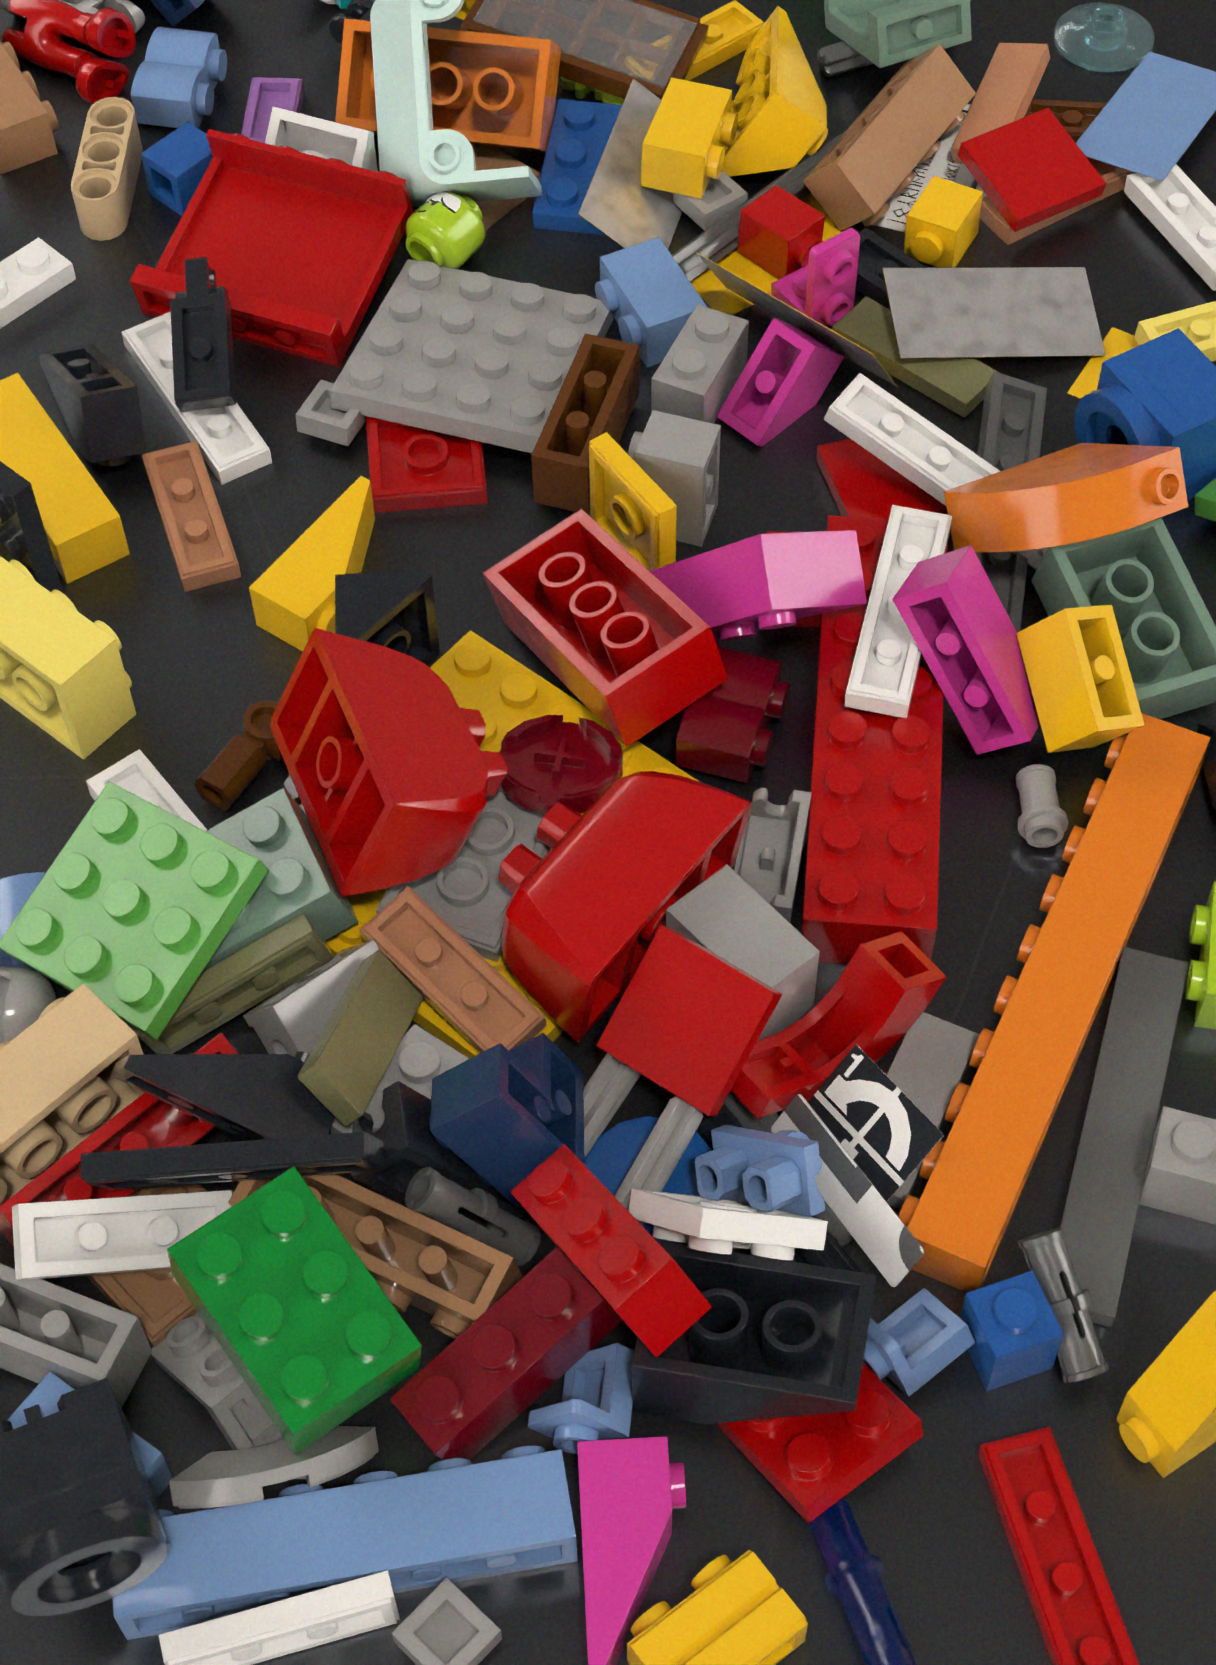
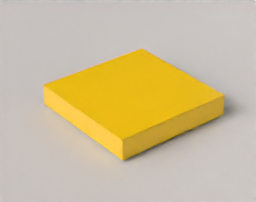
M607 432L590 440L591 518L649 571L675 563L677 505Z

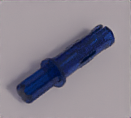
M842 1498L810 1523L830 1571L825 1578L829 1592L838 1594L865 1665H917L901 1622L894 1612L880 1578L884 1571L883 1563L879 1556L870 1555L850 1505Z

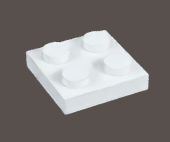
M631 1189L628 1210L636 1220L653 1224L652 1237L688 1243V1248L719 1254H732L733 1247L751 1249L750 1254L780 1260H793L795 1248L824 1250L828 1221L786 1211L774 1210L767 1212L753 1209L748 1203L729 1199L716 1201L695 1195Z

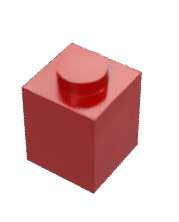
M776 185L740 210L738 253L778 279H781L808 265L810 249L823 242L825 215Z

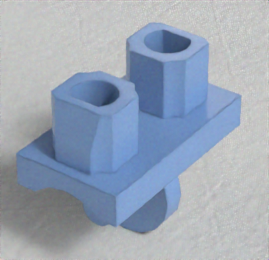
M723 1125L711 1130L713 1150L699 1155L695 1159L698 1193L702 1198L716 1201L729 1199L748 1203L753 1209L767 1212L781 1210L809 1217L825 1211L824 1198L818 1191L815 1176L820 1173L822 1168V1161L819 1157L818 1141L810 1140L806 1134L800 1131L781 1130L774 1134Z

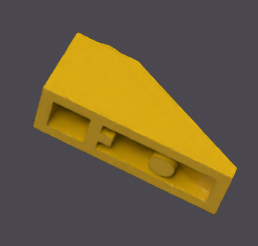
M360 476L249 587L256 625L302 652L314 627L335 633V575L355 574L362 571L375 522L369 479Z
M1216 1291L1208 1297L1127 1392L1116 1418V1421L1120 1424V1435L1130 1452L1143 1463L1150 1462L1162 1478H1165L1216 1442Z

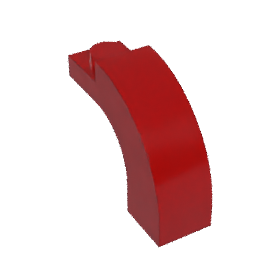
M902 931L860 944L837 982L815 1007L786 1029L756 1042L731 1090L735 1093L736 1098L757 1119L778 1111L783 1112L797 1094H801L808 1102L856 1044L876 1064L916 1022L947 976Z

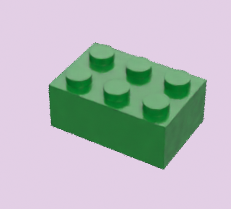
M294 1166L167 1248L173 1277L295 1455L420 1368L422 1345Z

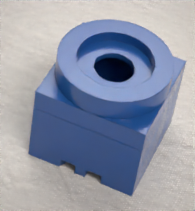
M1179 328L1104 361L1097 390L1083 396L1075 410L1074 427L1077 444L1099 443L1180 447L1187 500L1194 498L1200 490L1216 478V366Z

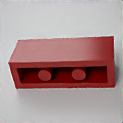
M565 1144L538 1165L532 1173L510 1191L548 1237L656 1358L712 1308L675 1260Z

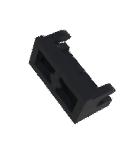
M400 1081L383 1089L382 1108L385 1112V1119L379 1130L373 1133L374 1122L372 1116L364 1112L363 1116L353 1121L352 1132H366L383 1141L384 1167H380L379 1171L351 1173L352 1178L406 1206L405 1194L409 1182L420 1169L425 1167H431L438 1171L441 1176L456 1182L468 1190L479 1188L497 1197L494 1187H489L483 1183L476 1171L451 1149H446L437 1142L430 1131L429 1125L431 1099ZM463 1207L458 1209V1213L461 1215L469 1212V1210Z

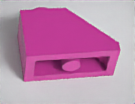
M773 318L716 417L757 446L763 447L817 404L845 356L806 329Z

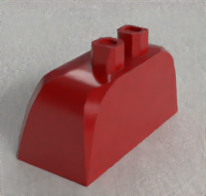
M315 627L271 717L270 729L341 897L372 892L415 881L448 866L456 860L487 803V796L496 794L507 774L508 767L500 752L480 751L479 749L486 736V723L480 711L459 708L450 688L426 664L412 656L388 647Z
M640 771L614 781L583 815L557 802L544 815L537 828L536 838L552 848L543 858L523 844L516 845L502 860L499 880L513 893L506 905L501 944L504 959L528 993L577 1043L580 1042L628 987L660 925L666 926V909L725 865L731 868L734 866L752 802L727 791L680 775Z

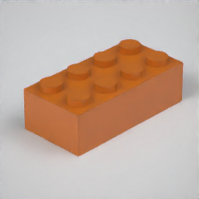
M344 18L335 122L371 131L374 135H377L371 22ZM427 27L433 130L451 129L458 131L474 145L546 154L555 113L561 47L550 39Z

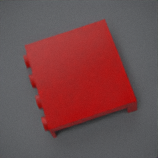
M209 129L206 137L213 158L155 268L138 264L129 280L142 313L158 317L170 312V300L175 299V293L186 291L185 260L207 257L211 270L214 269L216 272L217 287L225 286L228 292V299L231 302L233 339L340 368L405 233L407 220L413 214L406 179L399 178L387 171L376 172L348 165L346 162L336 158L325 159L301 153L289 146L278 147L251 140L242 134H227Z

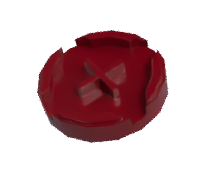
M545 715L522 722L507 732L501 742L500 753L508 767L501 787L509 798L529 810L546 814L557 802H560L579 813L585 812L614 781L623 777L621 745L612 732L592 720L579 717V724L563 722V715Z

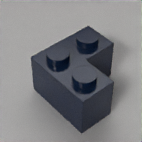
M544 1033L509 1051L499 1043L432 1078L431 1112L429 1114L430 1131L442 1147L451 1149L476 1171V1174L483 1183L489 1187H494L517 1208L521 1204L510 1191L563 1144L585 1165L584 1072Z

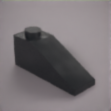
M93 344L39 353L40 365L76 447L90 463H97L100 466H117L130 461V455L147 452L137 386Z
M297 1051L295 1057L289 1054L128 1055L116 1062L110 1076L243 1141L327 1135L335 1119V1116L297 1077L310 1055L302 1051Z

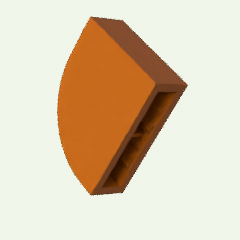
M1079 443L944 491L947 513L952 515L951 535L954 550L972 545L975 552L1024 551L1086 541L1121 532L1188 507L1180 447Z

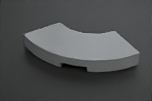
M336 1426L296 1455L284 1439L267 1445L241 1450L211 1451L169 1481L173 1506H179L180 1509L233 1506L264 1500L262 1488L268 1485L292 1479H306L307 1485L310 1488L325 1483L358 1468L375 1457V1454L379 1452L375 1427Z

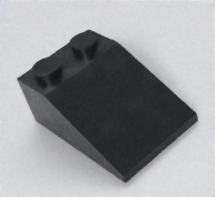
M660 1240L659 1244L675 1260L712 1308L657 1358L637 1338L631 1364L633 1412L702 1424L856 1411L877 1275L732 1252V1254L711 1253L688 1248L686 1244Z

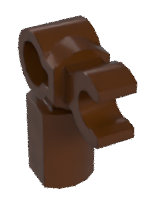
M259 701L246 709L243 715V734L241 736H233L195 781L196 790L203 800L226 811L265 767L266 760L274 759L285 764L270 729L271 717L278 703L274 701Z

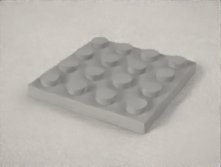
M408 259L330 389L331 408L346 412L349 408L359 409L361 415L532 453L585 333L605 337L613 321V312L608 311L600 299H595L585 294L562 292L540 287L533 283H520L492 277L481 272H468L445 266L439 268L437 264L430 261Z

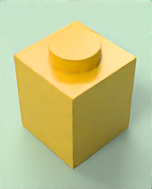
M933 176L906 216L904 253L914 260L938 268H955L978 234L983 191Z

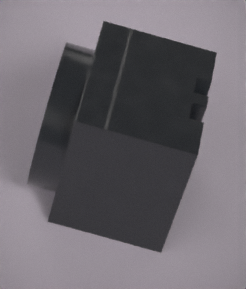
M107 1377L62 1394L57 1403L59 1412L45 1417L39 1404L23 1410L27 1424L13 1429L11 1421L0 1419V1574L4 1579L10 1604L14 1611L27 1616H52L77 1611L104 1602L145 1580L159 1568L166 1558V1544L169 1541L134 1434Z

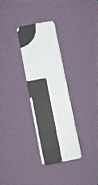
M797 1094L771 1127L772 1133L776 1134L781 1130H795L806 1134L810 1140L818 1141L819 1157L822 1161L821 1171L815 1176L818 1191L890 1286L896 1287L923 1256L924 1249L801 1094Z

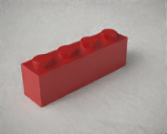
M219 1033L194 1054H238V1052L224 1035ZM144 1092L0 1206V1232L14 1248L12 1207L17 1204L130 1197L139 1190L108 1191L87 1184L86 1181L81 1180V1154L195 1145L216 1127Z

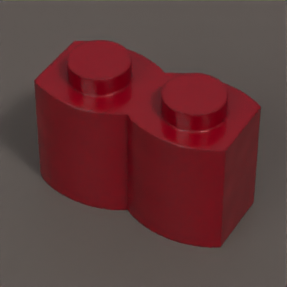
M718 647L729 679L686 707L676 739V765L748 783L755 765L765 767L767 764L774 731L767 730L772 717L782 719L788 701L790 683L781 681L782 662Z

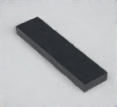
M366 1132L83 1153L81 1154V1180L86 1181L87 1184L108 1191L273 1179L293 1166L301 1176L379 1171L380 1167H384L383 1141Z

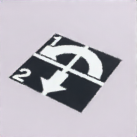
M857 1044L808 1101L886 1202L944 1136Z

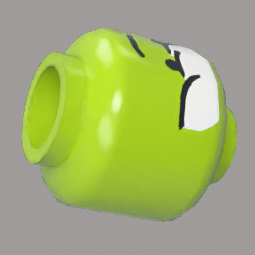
M448 191L437 192L430 196L408 218L405 226L406 248L413 260L430 261L437 264L439 268L445 266L459 269L482 246L485 239L482 212L476 202L466 195H457Z

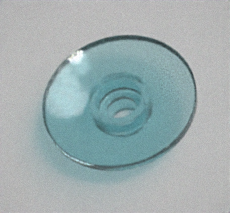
M1098 2L1076 6L1065 12L1058 19L1054 30L1055 46L1064 58L1079 67L1097 72H1119L1138 66L1149 51L1152 52L1155 40L1151 25L1142 15L1130 8L1113 3Z

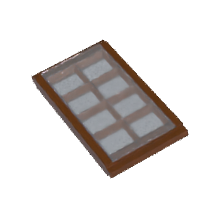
M476 0L459 30L550 39L561 47L558 76L623 99L626 98L634 78L662 100L671 77L685 79L708 34L709 26L700 23V18L648 0Z

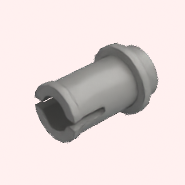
M1043 764L1026 766L1015 777L1022 812L1018 818L1017 828L1020 835L1026 839L1029 845L1037 848L1051 847L1063 839L1064 832L1068 829L1069 824L1066 812L1059 806L1055 785V771Z

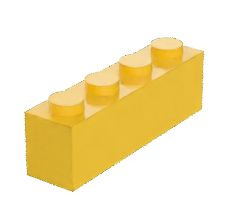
M19 373L0 380V461L31 483L55 566L65 582L69 584L130 555L120 515Z

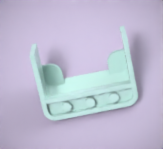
M375 0L371 8L370 22L380 171H387L399 178L406 179L412 208L420 207L430 196L443 191L453 192L457 195H466L475 202L542 196V185L529 166L476 171L474 149L463 134L451 129L433 130L427 23L444 22L453 18L462 8L464 0Z

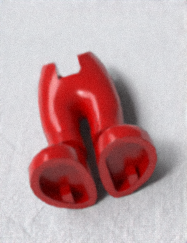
M59 0L9 1L8 10L26 17L27 21L24 32L4 29L3 43L10 42L15 53L31 63L53 72L70 75L76 79L77 92L84 101L92 105L104 98L118 97L128 81L129 69L116 61L100 58L89 51L73 47L65 43L62 36L74 38L112 57H128L134 53L136 39L133 25L125 14L110 7L100 9L94 14L84 13Z

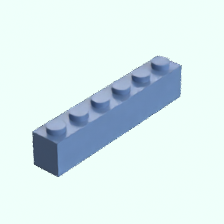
M522 1446L505 1452L501 1460L472 1464L470 1460L463 1458L446 1459L432 1464L428 1468V1472L398 1477L396 1473L391 1471L370 1472L357 1477L353 1482L354 1485L324 1490L320 1485L310 1488L307 1484H300L282 1490L278 1498L233 1506L204 1508L202 1511L174 1515L173 1512L158 1509L169 1541L166 1544V1558L159 1568L145 1580L113 1597L114 1618L126 1639L131 1640L164 1634L387 1570L393 1592L399 1593L439 1586L446 1577L452 1583L577 1562L576 1533L562 1450L545 1452V1449L540 1446Z

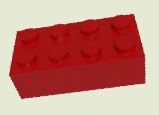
M582 509L482 573L504 623L625 747H628L729 679L710 626Z

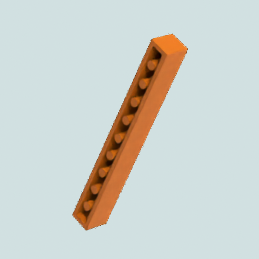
M1141 713L1145 726L1129 732L1128 735L1124 734L1113 739L1104 763L1105 767L1112 769L1107 781L1100 778L1095 779L1084 806L1083 813L1091 816L1086 829L1075 825L1065 846L1061 861L1070 864L1064 878L1053 874L1044 892L1039 910L1048 913L1042 927L1030 924L1021 943L1016 960L1024 963V968L1019 979L1007 975L1002 984L993 1009L994 1013L1002 1015L995 1032L983 1028L976 1042L969 1065L977 1068V1073L971 1086L959 1082L952 1095L945 1115V1120L953 1123L946 1142L940 1140L924 1158L919 1176L928 1179L921 1198L908 1195L898 1217L924 1249L923 1256L913 1266L912 1270L966 1293L982 1287L1117 969L1123 948L1128 943L1198 778L1211 737Z

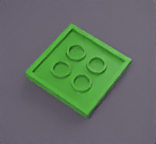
M109 781L0 939V949L11 958L71 992L84 983L125 1023L157 1041L269 869L258 858Z

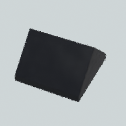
M424 570L335 575V633L388 647L412 656L427 665L440 653L432 576Z

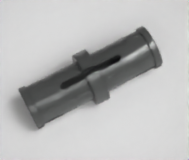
M431 1167L420 1169L409 1182L405 1194V1204L411 1210L418 1213L421 1212L445 1226L514 1257L517 1266L526 1264L536 1253L540 1244V1229L536 1225L523 1221L499 1207L497 1199L487 1191L479 1188L468 1190L456 1182L441 1176L438 1171ZM463 1207L489 1222L487 1227H483L458 1213V1209Z
M1056 1228L1023 1238L1018 1241V1245L1023 1251L1029 1271L1033 1270L1064 1334L1057 1357L1062 1370L1063 1381L1070 1383L1102 1374L1109 1370V1366L1104 1359L1088 1311V1307L1093 1305L1089 1289H1081L1064 1239L1063 1228Z

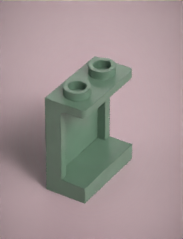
M824 0L826 29L879 68L912 59L939 43L943 49L972 41L970 0Z

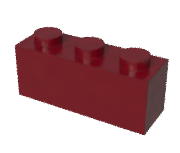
M556 1247L394 1394L390 1400L442 1460L453 1458L471 1460L622 1320L559 1248Z

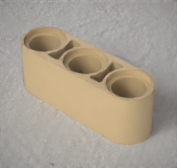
M104 98L98 100L90 107L72 176L71 191L80 228L83 234L92 240L104 241L116 238L125 231L128 225L143 148L134 106L124 98Z

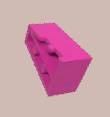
M856 530L758 534L650 571L710 626L718 647L720 646L718 637H720L721 641L746 639L757 636V628L759 630H771L789 627L797 624V619L867 604Z

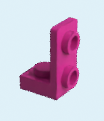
M849 228L812 247L809 251L808 265L771 284V295L827 328L836 324L854 307L860 234L853 228Z

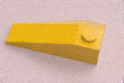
M777 6L747 45L735 82L740 88L731 103V112L738 114V127L732 146L724 145L725 156L722 171L729 177L793 168L806 153L810 156L815 154L822 146L828 134L825 100L786 11Z

